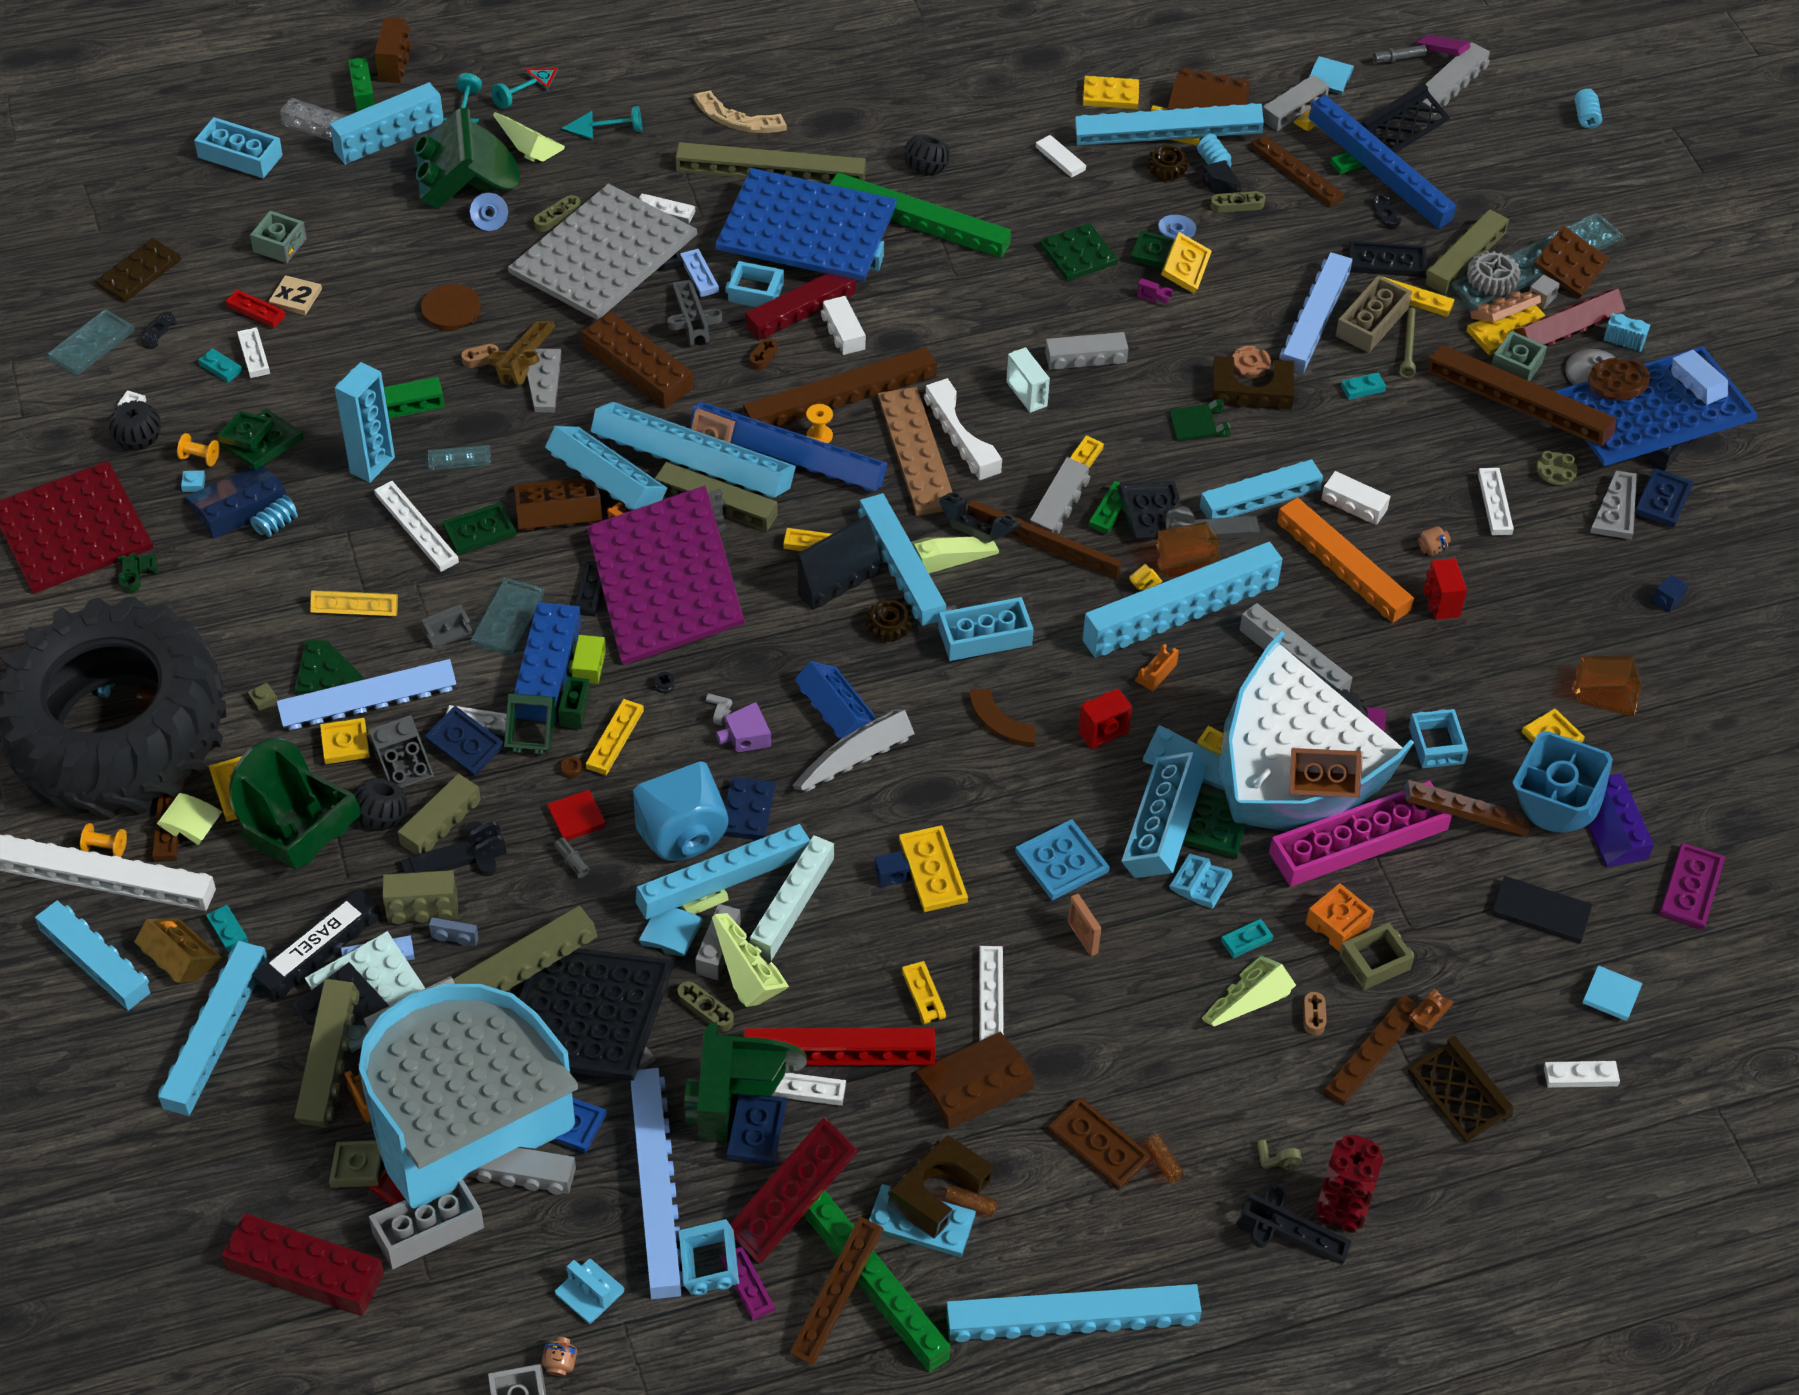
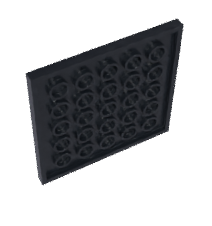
M578 948L571 954L564 956L549 967L526 979L519 999L540 1016L568 1051L570 1072L634 1081L674 964L673 960Z

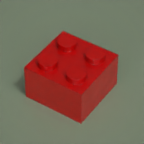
M1456 558L1433 560L1429 570L1426 572V583L1423 584V593L1429 600V610L1433 612L1435 620L1458 618L1461 616L1467 588Z
M1119 688L1111 692H1105L1102 696L1093 700H1087L1081 705L1078 732L1091 750L1129 733L1132 705Z

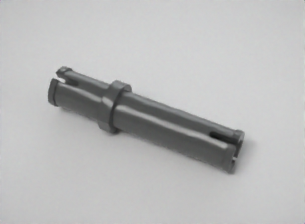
M1425 45L1395 50L1390 48L1387 51L1374 52L1372 60L1374 64L1383 62L1394 63L1395 60L1426 56L1424 52H1427Z

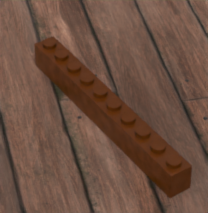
M1441 345L1429 357V373L1599 446H1603L1615 433L1616 417L1445 345Z
M927 347L920 348L743 404L744 416L777 427L806 418L808 408L815 404H824L831 409H835L874 397L881 392L893 391L935 377L937 362Z

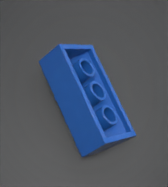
M810 661L796 677L795 681L800 686L799 690L808 696L811 700V705L820 711L823 715L822 719L828 725H831L835 730L834 734L839 739L877 719L836 667Z

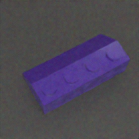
M1622 773L1609 775L1601 808L1596 818L1588 825L1606 867L1648 860L1654 843Z

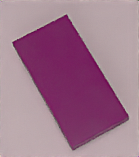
M1681 842L1659 916L1704 930L1725 856Z

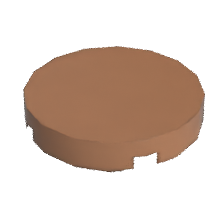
M1255 346L1238 348L1232 355L1234 357L1235 373L1249 379L1260 378L1266 375L1271 365L1269 354L1263 349H1256L1257 347Z

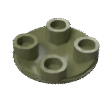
M1545 451L1537 462V472L1548 483L1554 485L1568 484L1577 475L1575 458L1571 454Z

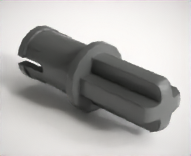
M565 838L557 840L554 845L563 856L564 863L572 868L578 878L586 876L590 868L583 862L580 853L574 851Z

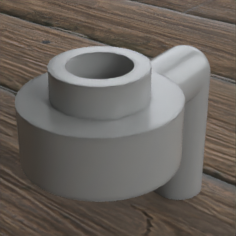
M708 693L706 702L717 704L713 723L724 726L725 717L731 714L729 709L732 706V700Z

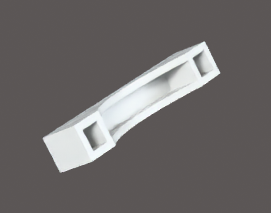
M946 378L926 385V394L924 395L926 405L932 408L935 418L939 419L942 423L944 432L949 434L952 444L957 446L962 459L966 460L969 464L971 473L975 474L979 480L1000 474L1002 458L994 446L975 438L960 424L955 413L957 391L949 379Z

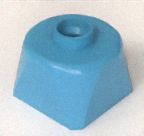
M1549 731L1539 733L1513 780L1519 802L1528 819L1543 829L1560 833L1577 831L1589 825L1596 818L1604 799L1613 761L1610 753Z
M699 761L643 782L633 790L636 830L652 851L661 859L683 861L694 858L713 847L722 838L728 827L726 808L705 762Z

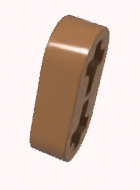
M486 344L466 349L462 352V363L467 368L490 364L488 359L489 353L499 351V348L494 344Z
M1318 992L1308 993L1303 1004L1304 1029L1313 1036L1322 1034L1326 1026V1001L1324 996ZM1311 1001H1316V1010L1313 1009ZM1313 1018H1316L1317 1027L1312 1023Z

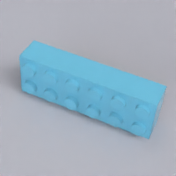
M429 82L331 122L330 129L334 152L346 165L441 125L444 122L441 96Z
M360 362L355 368L351 369L342 381L337 383L335 392L350 473L371 483L395 458L381 371Z
M555 426L545 446L546 449L552 452L551 455L553 457L562 459L566 462V466L581 472L580 475L583 478L594 481L596 487L611 493L610 496L624 502L625 507L630 510L661 501L667 490V487L580 427Z
M1194 752L1158 757L1155 760L1121 861L1134 878L1170 874L1174 871L1206 772V767Z

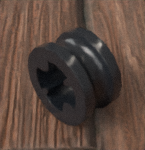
M669 672L658 673L655 677L656 690L660 693H670L675 686L674 676Z

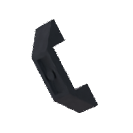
M951 492L939 499V503L954 529L987 543L1021 526V522L1015 520L1010 515L1000 516L993 521V525L978 521L971 515H964L967 499L962 498L957 493Z

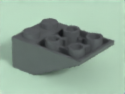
M411 715L369 729V740L387 781H392L401 788L434 777Z

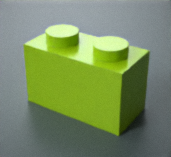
M579 635L577 643L573 644L572 655L574 660L569 662V673H572V677L589 679V683L599 684L606 652L605 637Z

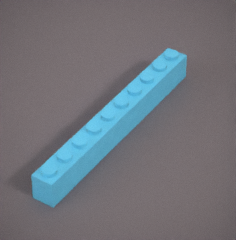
M1254 103L1206 108L1194 107L1191 109L1176 108L1173 110L1138 111L1133 113L1120 112L1118 114L1103 113L1099 115L1076 116L1075 119L1077 146L1197 138L1208 134H1214L1215 136L1263 133L1264 124L1262 104Z
M1197 1284L948 1301L946 1316L949 1341L966 1342L970 1339L979 1338L982 1340H992L995 1337L1014 1339L1022 1335L1040 1337L1050 1333L1066 1335L1070 1332L1079 1331L1082 1333H1092L1095 1330L1113 1332L1121 1328L1140 1330L1149 1326L1166 1328L1170 1325L1178 1324L1192 1326L1195 1323H1199L1202 1311Z

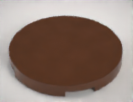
M459 284L442 285L428 292L423 298L421 304L422 315L434 328L446 331L458 330L459 327L469 323L472 324L478 319L481 313L480 298L474 290L467 286Z
M1618 357L1605 359L1595 364L1588 376L1590 390L1595 395L1608 400H1627L1637 397L1648 388L1650 381L1649 371L1644 364L1634 359L1631 361L1618 360Z

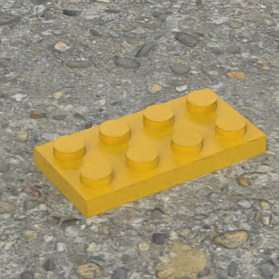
M1534 305L1494 322L1480 320L1468 325L1467 332L1490 356L1495 354L1511 331L1514 332L1515 328L1546 315L1537 305Z
M943 826L900 834L899 842L905 859L909 862L910 874L923 911L928 912L968 903V896Z

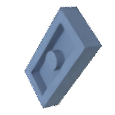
M431 918L429 924L431 938L439 941L458 942L461 945H477L479 939L477 925Z

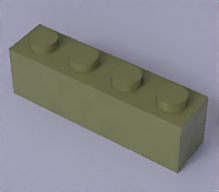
M460 774L456 775L398 831L400 845L415 855L431 851L434 845L441 838H444L456 823H460L465 815L479 804L481 800L479 786Z

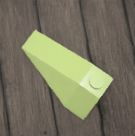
M496 112L493 114L516 148L525 154L524 157L533 162L535 159L545 161L565 148L564 145Z
M973 536L928 537L911 542L928 573L999 554L994 541L987 543Z
M728 913L715 914L712 917L733 988L737 992L741 1003L746 1007L756 1006L789 987L772 962L767 964L759 955L762 951L757 946L754 947L746 941V933Z
M1260 956L1240 974L1242 979L1236 985L1231 984L1227 989L1229 994L1224 998L1218 999L1202 1019L1212 1026H1217L1285 998L1296 984L1281 963Z

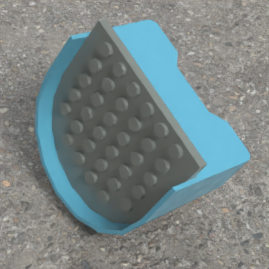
M442 984L408 995L383 1012L363 1039L359 1072L377 1146L388 1176L413 1209L426 1205L453 1191L467 1173L518 1147L537 1148L567 1133L575 1124L572 1092L578 1089V1084L570 1074L568 1051L540 1016L512 993L483 984Z

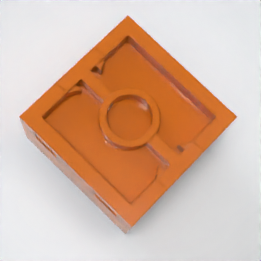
M1339 883L1309 908L1306 925L1316 933L1325 934L1330 939L1329 944L1340 952L1343 942L1361 935L1370 927L1374 910Z

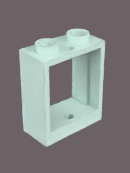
M1026 347L1009 353L1006 379L1008 385L1030 413L1047 407L1050 381L1048 375Z

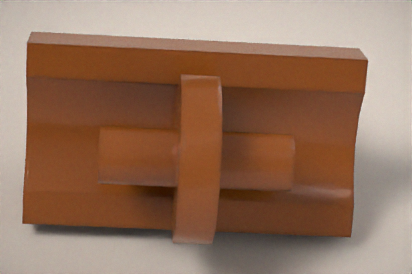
M1433 989L1409 1015V1020L1414 1022V1027L1422 1033L1428 1032L1450 1009L1453 1001L1444 998L1436 989Z

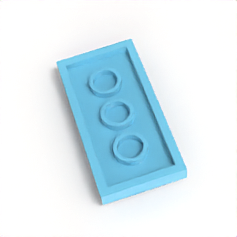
M881 1185L869 1221L884 1228L881 1235L962 1258L976 1211L943 1202L953 1210L949 1225L934 1239L887 1207L888 1191L891 1186Z

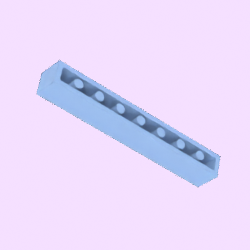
M1330 252L1328 259H1324L1322 262V272L1318 271L1315 279L1316 284H1312L1309 292L1310 297H1306L1303 305L1304 310L1300 309L1297 318L1299 321L1294 322L1291 331L1293 334L1288 335L1285 344L1287 347L1282 348L1279 357L1283 361H1294V372L1304 374L1350 274L1352 258Z
M448 659L279 700L277 705L283 729L288 728L289 731L302 728L301 724L310 722V725L313 726L324 723L323 719L332 717V720L345 718L346 713L353 712L354 715L366 713V708L375 707L378 710L389 707L388 703L396 701L397 704L410 702L409 698L418 696V699L431 697L432 692L448 693L453 691L452 687H456V680L451 661Z

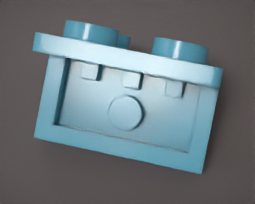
M588 1259L582 1265L573 1260L567 1266L568 1279L555 1290V1295L588 1324H591L624 1293V1287L592 1259Z

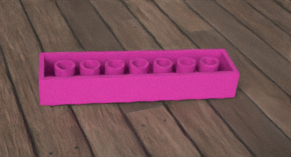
M1431 781L1423 783L1425 785L1434 787ZM1405 790L1274 836L1272 837L1269 854L1289 886L1292 887L1446 831L1449 828L1452 815L1407 802Z

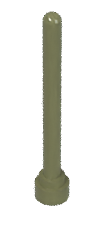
M1409 308L1407 314L1405 357L1399 371L1403 378H1412L1416 372V366L1412 362L1416 312L1414 308Z

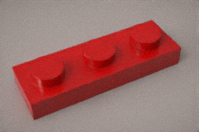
M238 289L225 300L226 307L272 328H275L286 317L284 310Z

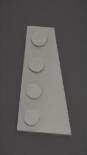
M535 349L534 351L538 353L540 361L535 365L529 366L527 373L535 412L555 413L561 349Z
M1615 472L1590 533L1632 539L1636 473Z

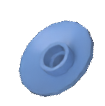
M484 193L476 197L472 202L470 215L474 224L481 230L492 231L504 225L508 217V208L503 198L497 194ZM486 210H492L493 214L487 216L485 214Z
M1182 215L1165 216L1158 224L1162 235L1170 239H1175L1178 232L1189 238L1195 235L1196 232L1195 223L1190 218Z

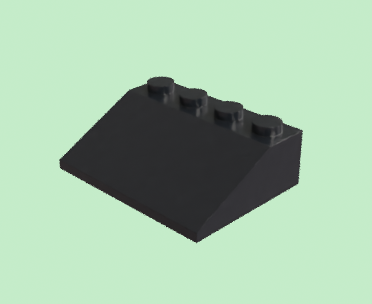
M866 515L797 553L798 595L814 610L880 573L881 558L869 518Z

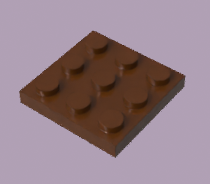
M1563 225L1532 266L1560 283L1561 287L1580 299L1610 258Z

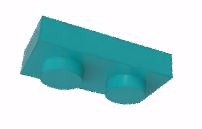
M213 348L198 359L200 366L227 383L242 372L239 364Z
M1379 372L1342 380L1341 387L1348 400L1382 393L1386 390V385Z
M228 905L206 914L208 922L227 953L235 949L238 941L249 942Z
M1259 919L1222 936L1221 942L1234 959L1271 942L1273 935L1262 919Z

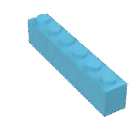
M1312 459L1299 462L1292 466L1282 467L1269 473H1263L1259 476L1246 478L1223 487L1207 490L1201 495L1200 508L1207 519L1238 516L1321 490L1323 475Z
M57 900L35 917L39 930L128 1011L150 994L148 978L142 972L137 973L128 959L125 958L123 960L115 947L112 945L107 946L102 936L96 931L93 933L84 919L76 918L75 913L68 905L63 906Z

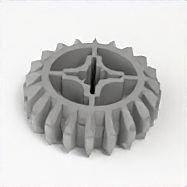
M1486 251L1484 254L1479 253L1478 256L1473 257L1468 266L1467 278L1473 288H1478V292L1483 291L1485 295L1489 293L1493 297L1495 294L1502 296L1503 293L1509 294L1510 291H1514V288L1519 283V264L1515 263V259H1510L1509 255H1502V252L1498 254L1495 251L1492 253Z

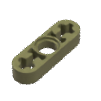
M1258 191L1216 194L1211 199V209L1218 213L1260 210L1265 205L1266 197ZM1239 200V201H1242L1243 203L1237 204V203H1234L1233 201Z
M575 195L566 196L534 217L535 229L539 232H546L563 222L581 207L579 197ZM554 212L562 213L561 215H553Z
M687 981L679 985L678 1000L680 1003L708 1024L717 1022V1031L726 1032L733 1027L734 1015L730 1009L694 982ZM692 991L693 996L690 994L684 995V992L690 993ZM707 1002L712 1005V1008L704 1011L699 1006ZM719 1017H720L721 1019H725V1018L727 1017V1022L724 1021V1020H722L721 1022H719Z

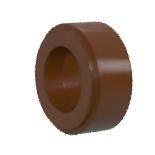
M574 756L564 758L560 763L561 774L569 779L580 776L583 771L581 760Z

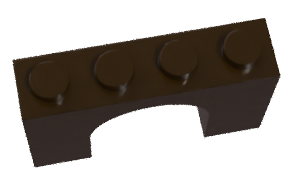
M1214 356L1212 401L1222 399L1224 405L1292 410L1294 400V361L1274 360L1272 381L1262 387H1249L1236 379L1234 374V357Z
M947 1135L941 1142L939 1140L936 1141L931 1151L927 1155L923 1154L913 1169L909 1168L905 1172L899 1183L895 1182L890 1187L887 1207L935 1239L949 1225L953 1209L928 1192L924 1182L935 1177L949 1178L977 1196L991 1182L995 1166Z

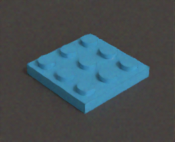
M1072 819L1015 847L1017 856L1052 901L1108 873L1110 868Z

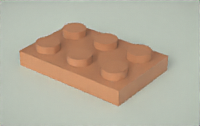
M1514 291L1509 293V296L1506 298L1499 297L1494 299L1493 303L1478 305L1477 309L1470 311L1471 318L1494 322L1542 303L1541 297L1531 292L1520 293V291Z

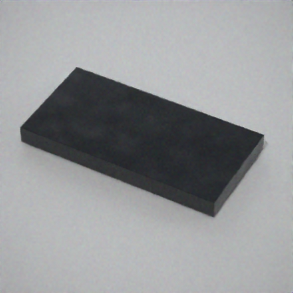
M1349 241V258H1352L1350 272L1426 278V246Z
M1504 876L1491 915L1581 944L1593 904Z

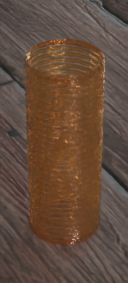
M1154 1134L1147 1138L1145 1145L1167 1181L1174 1183L1181 1179L1184 1172L1159 1134Z
M952 1184L949 1186L945 1198L946 1202L990 1217L993 1216L997 1205V1200L953 1186Z

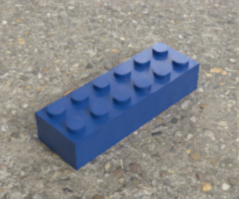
M537 602L514 693L556 697L554 723H557L559 717L558 710L566 680L569 676V662L573 659V644L577 643L581 626L580 606ZM517 703L516 719L546 722L547 706Z

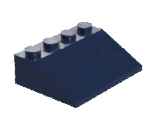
M263 466L257 470L253 468L244 470L192 493L185 498L214 539L250 523L251 517H256L258 512H262L264 508L269 507L271 503H275L277 499L282 498L283 495L287 496L285 487L277 476Z

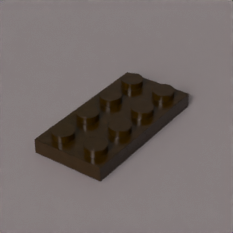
M151 238L96 280V284L99 288L125 303L181 261L180 254Z

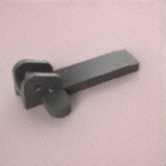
M692 280L672 283L682 314L668 317V328L671 330L685 329L690 347L694 346V339L698 335H702L704 343L709 344L708 325L720 323L722 321V311L719 309L702 310ZM700 320L701 329L693 330L691 321Z
M1187 507L1169 510L1165 516L1164 530L1167 532V543L1180 542L1182 552L1188 556L1195 555L1198 552V541L1258 537L1260 535L1256 516L1194 520V514Z

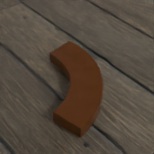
M970 689L969 695L972 709L986 729L994 735L998 734L1008 739V742L1035 747V725L1021 723L1006 716L995 704L991 689Z

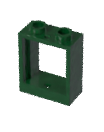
M508 694L504 747H510L512 752H523L524 748L532 749V753L545 754L546 750H552L556 697ZM517 703L547 706L545 743L514 741Z

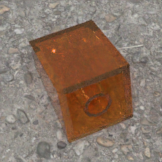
M1207 522L1158 531L1156 547L1160 552V558H1158L1157 563L1159 570L1167 577H1179L1220 561L1219 538Z
M1633 655L1582 656L1580 665L1576 667V681H1573L1572 691L1573 694H1576L1578 702L1628 716H1635L1642 682Z

